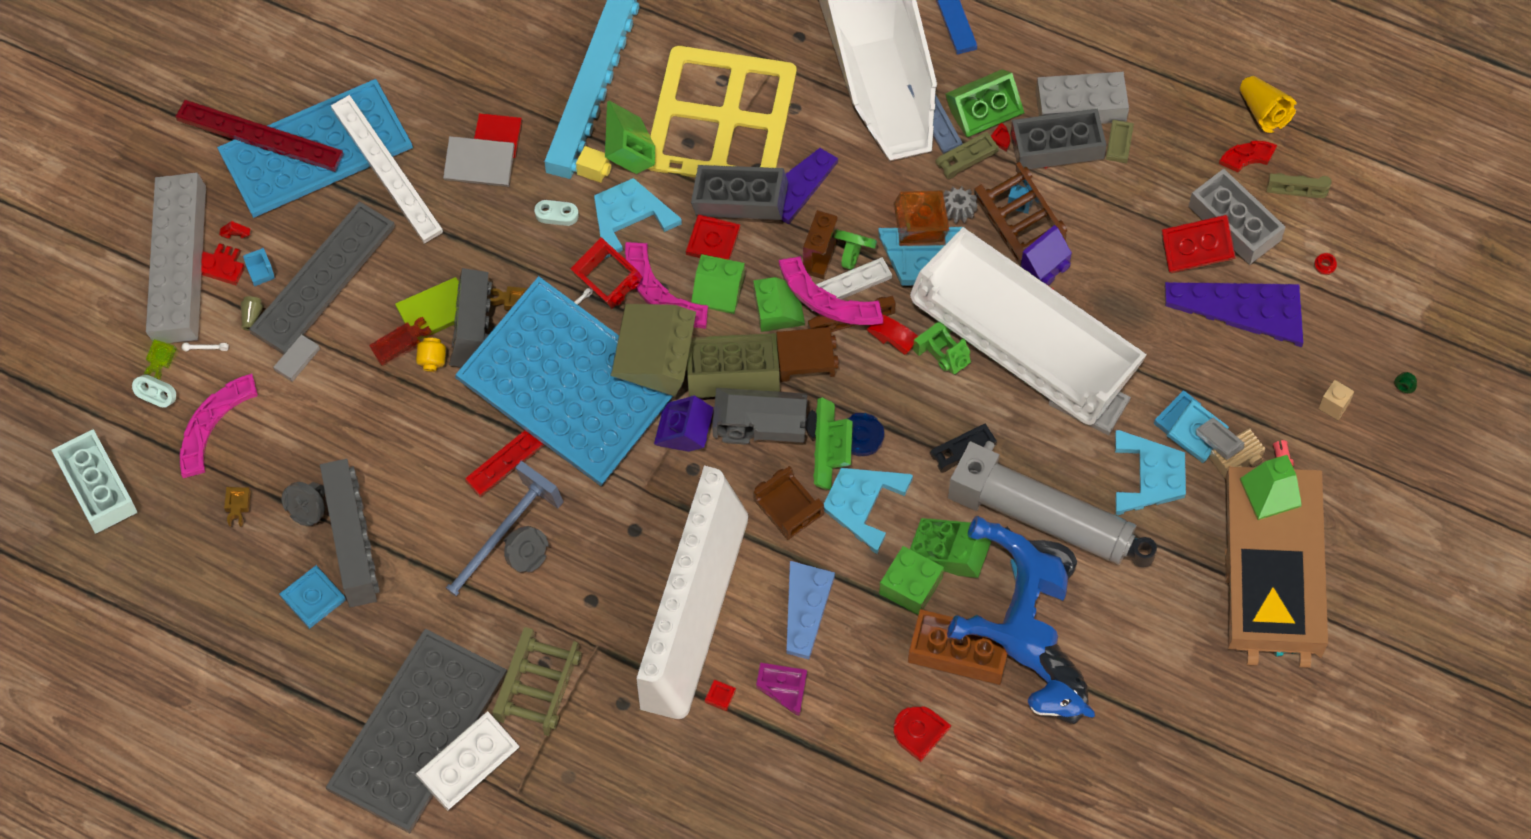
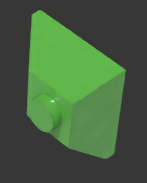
M1288 455L1265 461L1240 478V482L1257 520L1302 506L1297 476Z

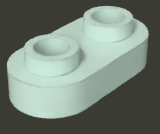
M542 200L536 204L534 209L535 217L541 223L570 226L575 224L579 218L577 207L569 202Z
M141 375L132 383L133 392L137 397L159 407H167L176 400L175 389L170 384L152 376Z

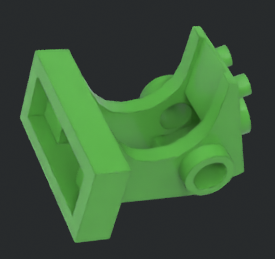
M937 322L914 339L913 351L920 356L928 350L938 361L943 371L948 370L952 374H956L971 363L970 349L966 345L965 339H961L957 344L949 335L953 331L941 322ZM947 346L949 349L946 350V354L942 353L941 350Z

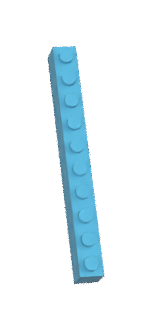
M607 0L544 161L546 173L571 179L573 172H577L576 162L584 146L587 145V136L592 134L593 120L598 118L600 112L599 104L605 100L607 83L610 84L612 82V70L619 63L620 49H624L627 38L625 36L632 29L633 15L638 13L639 3L637 0Z

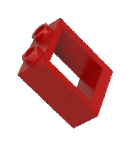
M602 237L570 268L575 276L611 309L621 304L625 295L630 290L635 289L643 278L639 271ZM608 254L630 273L609 296L605 295L587 278L588 274Z

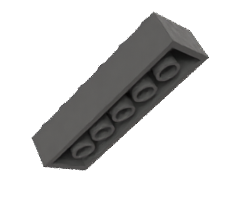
M348 459L320 464L343 590L349 607L377 602L376 593H379L380 589L376 579V569L371 554L372 548L367 533L368 528L363 513L364 507L354 466H349Z

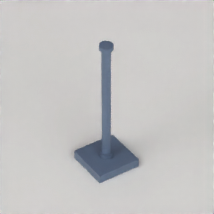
M520 461L515 468L522 483L529 488V491L454 582L446 586V589L455 597L459 594L458 590L536 496H541L557 509L562 505L563 499L557 486L524 462Z

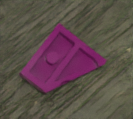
M760 663L756 688L795 715L800 716L807 670Z

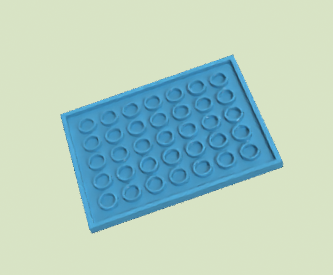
M539 276L455 375L457 380L600 486L604 484L667 403L673 398L672 395L610 376L619 335Z

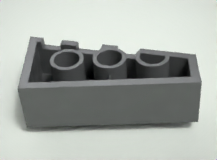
M465 268L461 270L456 300L457 309L454 319L455 328L451 345L453 350L449 363L451 366L462 367L488 337V334L484 333V329L487 330L489 324V316H485L490 308V299H487L492 286V282L488 281L489 272Z

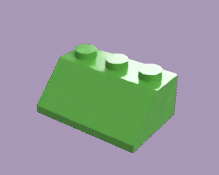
M1003 69L945 93L951 113L966 137L1025 113L1013 74Z

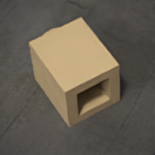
M1334 380L1324 394L1319 409L1339 420L1349 406L1354 391Z

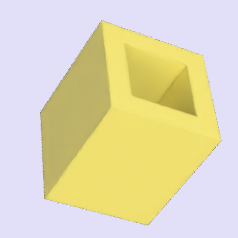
M584 146L576 162L577 175L600 183L604 176L609 175L612 166L609 159L605 158L604 152Z

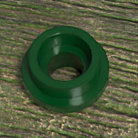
M1403 372L1397 375L1394 384L1401 392L1413 393L1417 388V378L1410 372Z

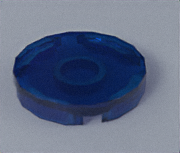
M855 413L847 418L852 421L851 454L862 457L876 453L882 447L884 441V427L874 415L868 413Z

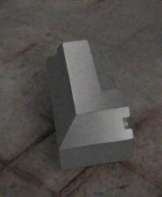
M716 388L712 427L713 437L718 439L719 435L722 437V441L727 444L742 445L748 444L753 437L754 441L804 442L807 393Z

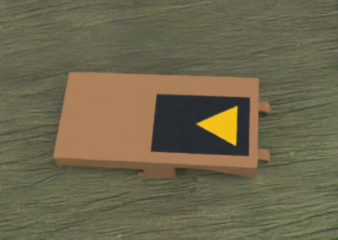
M1229 466L1225 477L1227 483L1228 549H1225L1226 583H1230L1228 649L1246 650L1248 653L1247 665H1258L1259 651L1299 653V667L1310 668L1311 654H1316L1319 658H1322L1328 645L1322 471L1294 469L1302 506L1257 520L1240 482L1241 477L1255 468Z

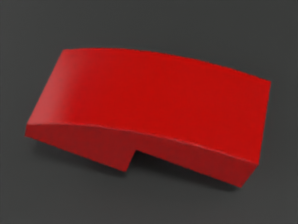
M883 314V324H874L867 328V331L884 344L888 341L904 355L909 352L914 345V339L918 337V335L903 324Z

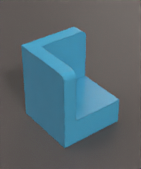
M1019 183L1013 186L1009 194L1008 204L1029 192L1027 187L1019 186ZM1033 200L1019 207L1016 211L1028 214Z
M264 248L243 256L254 286L275 279Z

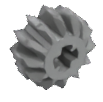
M953 186L951 192L945 190L942 199H940L941 213L946 214L947 220L953 218L956 224L958 220H962L965 223L967 218L972 219L974 212L977 210L976 195H971V189L964 191L963 186H961L957 190Z

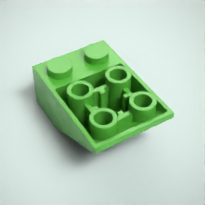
M608 101L605 158L635 174L654 166L655 145L641 117Z
M921 518L910 550L943 566L945 572L957 576L978 578L991 540L986 538H969L968 529L971 522Z

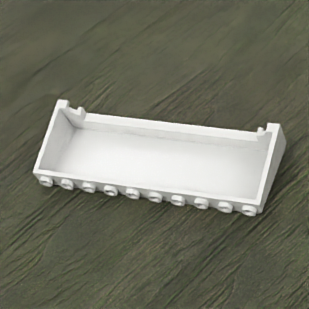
M964 227L919 272L910 294L912 301L919 308L1081 422L1088 425L1096 422L1147 355Z
M708 466L703 468L637 675L640 710L674 719H682L690 711L748 523L746 509L723 473L716 468Z

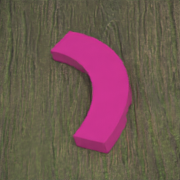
M625 242L626 260L643 277L636 290L647 304L678 305L696 311L694 327L706 329L708 305L691 303L670 294L653 275L648 260V244Z
M801 256L779 260L781 274L793 294L813 311L827 318L849 324H883L879 301L861 302L838 299L823 288H819L812 281V278L805 270Z
M252 373L225 384L224 388L215 394H211L193 414L184 432V439L180 449V468L183 478L205 473V447L215 425L233 407L258 396Z

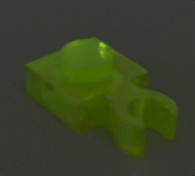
M154 339L146 357V361L151 364L146 368L144 375L150 376L152 372H156L154 378L160 380L162 367L169 369L177 348L174 345Z

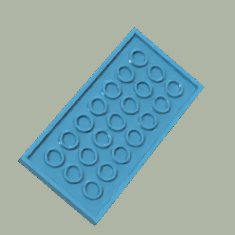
M376 79L268 125L269 127L343 150L344 155L335 172L238 140H233L217 147L253 218L370 167L331 109V105L349 95L392 157L413 148L410 139Z

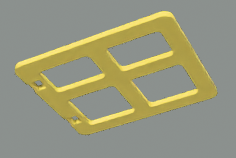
M675 46L672 48L650 136L655 145V165L648 168V170L696 178L698 165L733 166L727 164V159L736 126L762 129L768 132L760 167L776 168L797 73L796 66L790 62L691 47ZM685 63L731 70L722 107L676 100L680 77ZM747 73L772 75L780 78L771 114L748 112L739 109ZM673 116L719 124L710 161L663 154L670 120ZM670 162L682 164V169L670 167Z

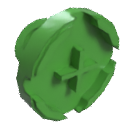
M838 229L834 230L833 238L846 241L842 256L843 268L854 269L861 245L876 249L877 240Z

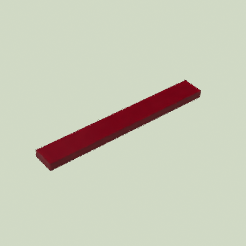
M184 100L175 116L179 122L334 172L344 155L343 150L188 100Z

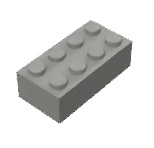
M1124 72L1037 77L1036 99L1039 116L1098 108L1101 124L1112 123V120L1127 121L1129 105Z
M1222 169L1191 194L1189 207L1202 220L1223 215L1228 216L1234 250L1249 265L1282 240L1285 226L1225 169Z

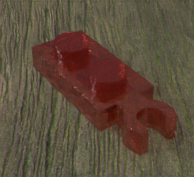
M423 317L418 318L413 326H410L407 322L369 345L381 366L420 342L417 337L427 336L432 332L429 326L420 329L423 324L427 323Z

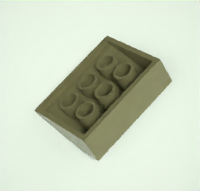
M626 304L624 306L610 376L675 396L684 381L696 311L678 305Z
M776 333L691 337L687 359L689 397L693 395L699 399L715 397L716 388L780 392Z

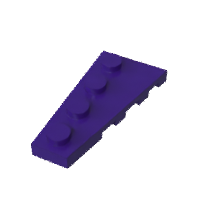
M819 148L786 173L788 186L782 215L783 222L787 224L792 222L838 163L837 157Z

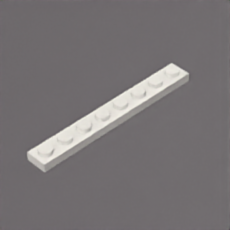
M349 95L331 105L332 111L422 242L426 243L443 233L434 216L351 96Z

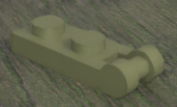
M985 132L939 156L935 163L944 170V175L947 179H952L957 173L997 153L999 147L988 132ZM954 160L955 164L951 166L949 162Z
M1282 173L1270 174L1266 192L1325 198L1328 195L1332 181L1328 176L1316 179L1307 178L1306 176H1288Z

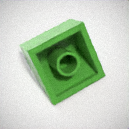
M701 254L691 303L708 305V309L735 314L745 278V263Z
M777 277L753 280L754 298L761 332L805 326L801 301L793 294L785 280Z

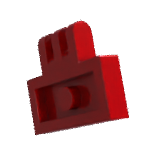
M219 243L214 254L203 251L201 275L237 286L245 269L244 263L237 262L241 250L235 248L232 253L233 247L227 246L223 253L225 245Z

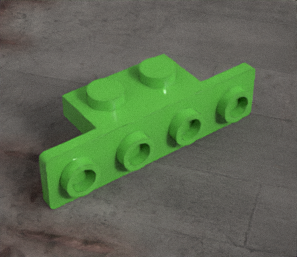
M818 398L813 478L814 485L824 490H831L832 468L851 465L852 421L849 419L834 421L835 404L824 398Z

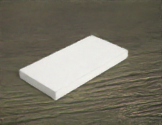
M487 711L417 772L416 777L448 811L520 746Z

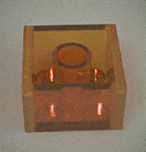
M906 191L899 193L893 204L900 243L942 242L949 232L943 191Z

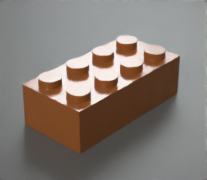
M920 609L909 649L908 663L998 685L1001 684L1008 654L1000 643L978 635H966L962 639L948 638L947 631L953 617Z

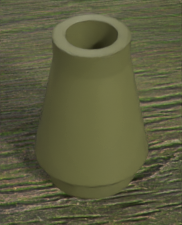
M246 296L241 302V328L243 330L249 331L259 318L263 308L261 299Z

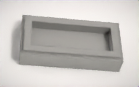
M301 334L273 367L274 371L293 382L320 350L319 345Z
M1214 417L1196 429V435L1226 460L1244 449V442Z

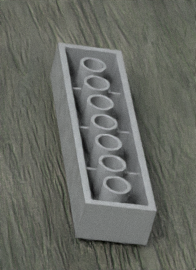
M198 173L155 177L146 333L155 345L198 340L206 185Z

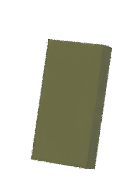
M1112 120L1106 160L1127 163L1134 123Z

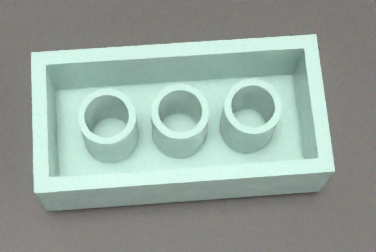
M94 429L51 450L95 534L137 513L129 494Z

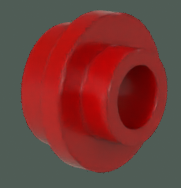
M1322 253L1316 257L1314 266L1319 273L1327 275L1336 270L1337 261L1332 254Z

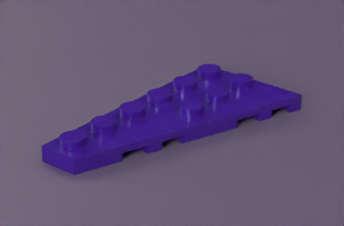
M1165 282L1166 307L1190 314L1197 313L1206 316V319L1214 321V319L1226 322V325L1259 335L1261 333L1275 337V340H1286L1295 343V346H1303L1299 284Z

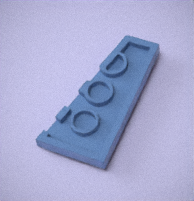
M790 561L787 654L810 659L835 578L834 572Z

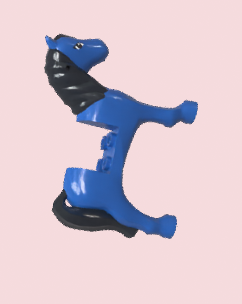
M975 516L969 526L968 537L972 539H989L1000 544L1012 554L1017 564L1015 590L1002 624L985 620L979 615L969 619L956 615L950 622L947 637L962 639L966 635H978L990 638L1000 643L1007 654L1016 661L1034 669L1048 683L1043 689L1031 693L1028 698V704L1034 713L1057 716V718L1068 724L1077 723L1083 716L1093 718L1095 712L1089 706L1088 686L1084 681L1081 671L1076 668L1075 664L1057 644V631L1052 626L1034 619L1036 614L1035 601L1040 592L1064 600L1068 579L1076 570L1077 559L1074 553L1061 543L1046 540H1026L1022 535L1012 532L1008 526L1004 528L999 523H990L982 517Z

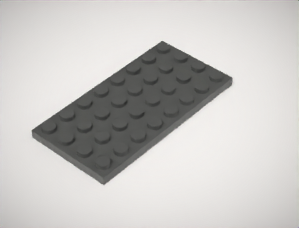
M424 629L330 779L326 790L410 834L433 796L416 777V773L482 716L506 677L507 669Z

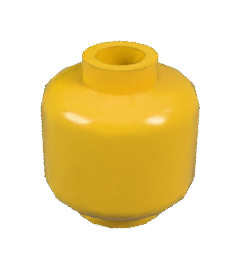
M424 338L422 342L418 343L416 363L422 366L424 371L436 372L437 368L444 366L446 346L441 343L440 339Z

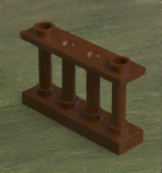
M1018 162L1016 163V172L1018 174L992 189L988 188L985 190L981 184L974 188V195H976L980 205L1021 267L1023 251L1044 233L1025 244L1023 242L1020 244L1016 238L1019 232L1044 217L1047 218L1052 227L1054 225L1058 227L1064 240H1066V232L1068 230L1062 220H1057L1031 180L1033 176L1028 167H1023ZM1023 181L1029 192L1002 208L1000 206L996 207L993 202L995 200L994 197ZM1033 199L1036 201L1041 210L1015 225L1007 224L1005 221L1007 214Z

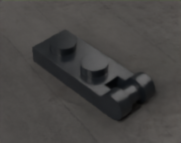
M986 423L935 447L929 454L933 460L938 462L937 467L943 473L959 463L969 442L984 447L987 441H991L996 445L997 440ZM949 452L951 457L946 459L944 454Z

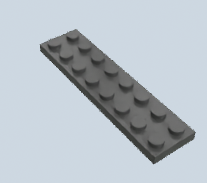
M359 201L249 329L250 334L280 353L285 354L300 335L305 334L395 228L394 222Z

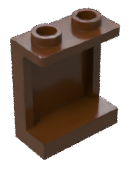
M816 211L803 246V265L809 276L820 279L825 278L837 245V239L831 237L838 220L836 215Z
M830 327L776 332L781 382L790 381V375L829 372L830 377H835V369H839L838 355H833V349H836L835 335L831 336Z
M790 466L778 470L773 475V478L767 482L759 483L754 489V502L787 540L824 515V504L819 498L816 501L794 477L793 469Z

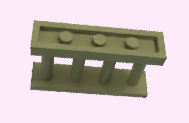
M524 627L493 709L494 719L504 723L506 716L515 715L543 724L544 735L549 736L551 729L555 730L559 719L557 712L574 665H579L582 652L579 651L578 642L573 641L571 650H565L537 642L533 629ZM538 651L565 659L564 669L560 672L529 663V660H527L529 653ZM529 672L559 681L555 693L521 684L519 680L522 673ZM518 693L551 702L547 715L515 706L512 702L514 694L518 695Z

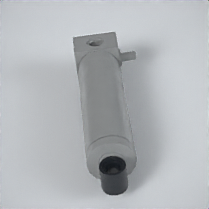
M987 441L984 447L969 442L950 479L948 499L975 511H978L981 504L1117 565H1120L1124 556L1130 557L1136 566L1142 568L1148 567L1153 563L1157 551L1156 543L1148 537L1137 538L1134 535L1137 527L1136 524L1127 522L1123 518L998 464L1000 454L992 451L995 445L991 441ZM1139 550H1146L1149 554L1143 555Z

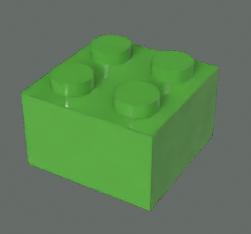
M902 546L880 582L879 594L919 615L920 609L924 610L943 579L944 567Z

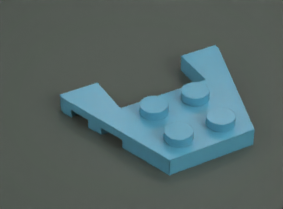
M634 178L594 195L600 238L602 237L618 253L623 251L622 245L614 233L652 215L655 216L664 232L682 224L681 218Z
M945 227V245L963 227ZM879 228L878 231L881 243L901 285H914L919 272L945 246H899L898 228Z
M1116 430L1115 453L1139 454L1140 493L1116 492V515L1124 514V512L1133 509L1135 511L1152 504L1159 505L1185 498V452Z
M841 468L824 502V511L841 526L846 527L855 534L858 540L866 543L870 550L878 554L886 533L865 523L882 488L905 496L913 480V475Z

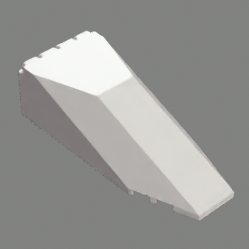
M819 0L851 101L888 161L931 152L937 82L916 0ZM907 85H911V86H912V89H913V92H914V95H915L914 98H913V96H912L910 90L908 89Z

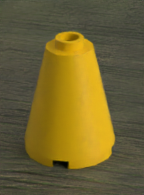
M1256 76L1247 77L1242 81L1240 92L1261 129L1267 133L1274 132L1272 129L1276 127L1281 129L1291 121L1296 112L1294 105H1297L1292 96Z

